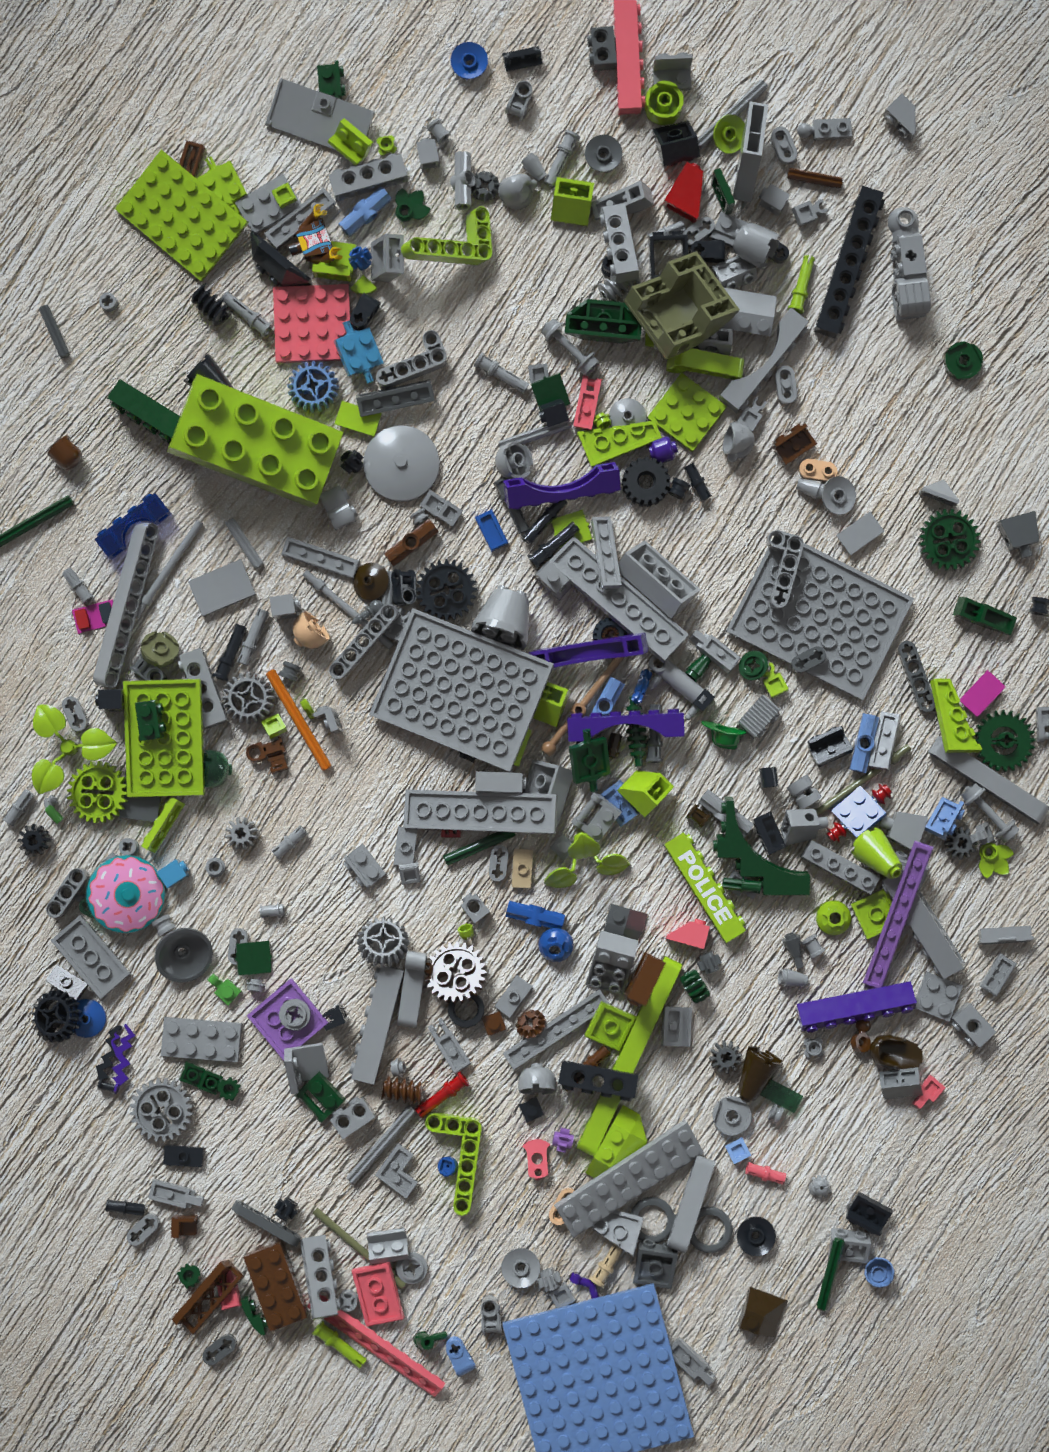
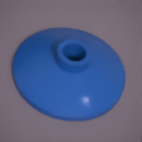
M475 42L461 43L451 54V67L461 78H477L487 68V53L481 45ZM472 61L473 64L469 66L466 62Z
M79 1000L78 1003L80 1005L77 1009L83 1011L79 1014V1017L88 1016V1022L78 1021L77 1024H79L80 1028L75 1029V1035L83 1038L93 1037L99 1034L105 1026V1010L95 1000Z

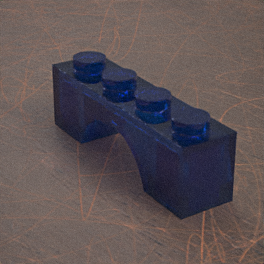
M156 493L153 495L148 494L143 498V502L140 505L131 507L127 511V515L123 518L118 517L112 522L113 525L110 528H105L97 534L98 537L94 540L108 558L112 560L127 549L125 537L133 524L140 521H149L158 525L172 514Z

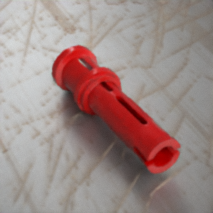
M459 1071L455 1078L444 1083L442 1089L416 1107V1112L420 1113L419 1116L423 1118L450 1096L455 1097L458 1091L465 1086L468 1087L470 1085L469 1081Z

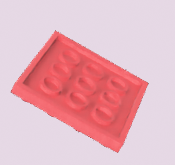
M349 284L273 287L276 363L341 361L334 340L347 334L342 323L350 320Z

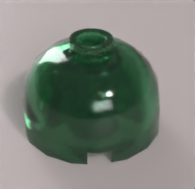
M205 749L204 788H216L225 783L228 775L231 776L232 764H228V758L222 752Z

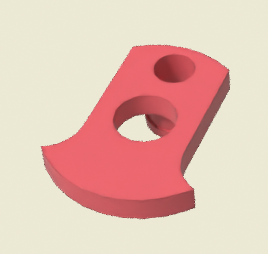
M533 1139L522 1146L527 1152L528 1175L538 1181L548 1176L547 1149L551 1145L544 1140ZM540 1154L543 1157L542 1163L534 1164L532 1156ZM539 1170L542 1174L536 1176L535 1171Z

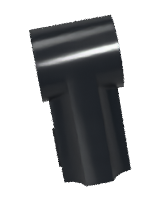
M777 767L759 769L760 775L757 776V781L761 784V788L779 786Z

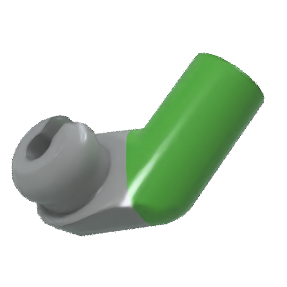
M50 795L44 800L45 812L58 824L63 817L54 807L58 802L57 798L54 795Z

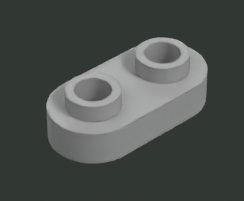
M776 127L771 133V143L779 161L783 164H791L797 157L795 144L785 127ZM781 136L783 140L779 141L776 137ZM784 153H789L790 157L786 158Z
M781 366L775 373L777 397L782 404L788 405L793 403L797 397L795 373L791 367ZM786 374L788 379H782L781 375ZM787 392L790 394V397L785 398L783 394Z

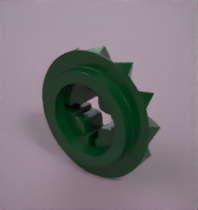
M760 651L747 652L739 662V672L745 679L750 681L759 680L760 677L766 675V671L769 668V660ZM754 662H756L760 667H756L753 671L749 666L754 665Z

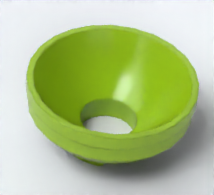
M835 900L827 901L817 910L816 922L819 929L825 934L832 936L840 935L850 926L851 914L845 904ZM834 912H837L841 917L840 922L837 924H833L830 921V915Z

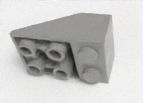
M601 930L585 985L623 995L639 940Z

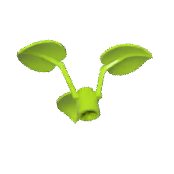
M38 705L33 718V728L39 736L49 738L55 733L62 741L60 745L62 755L54 759L52 763L47 759H41L34 765L32 769V783L38 794H44L57 789L63 783L64 771L55 764L62 758H65L66 755L73 756L78 752V749L82 748V756L85 759L91 761L99 760L107 756L115 748L117 742L105 731L98 728H91L85 731L81 737L82 744L77 745L72 740H66L58 732L66 726V719L63 713L50 705Z
M580 832L574 836V842L568 848V855L573 858L572 868L570 870L566 867L555 869L545 878L544 884L554 888H566L573 885L577 880V875L573 873L577 859L594 857L595 861L599 864L596 867V871L607 876L616 875L624 871L630 865V862L620 854H609L600 860L597 857L601 851L600 845L589 837L587 833Z

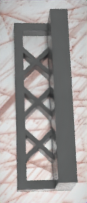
M430 379L356 395L360 417L435 401Z

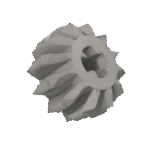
M237 817V824L230 821L229 824L233 828L225 829L231 832L225 838H232L229 842L230 846L236 842L235 849H239L241 843L243 849H247L246 842L253 846L254 843L250 839L258 838V836L252 835V832H257L258 828L251 829L254 822L251 821L247 824L248 818L244 817L242 823L241 819ZM241 828H244L243 832L246 833V836H242V839H240L237 831H241Z

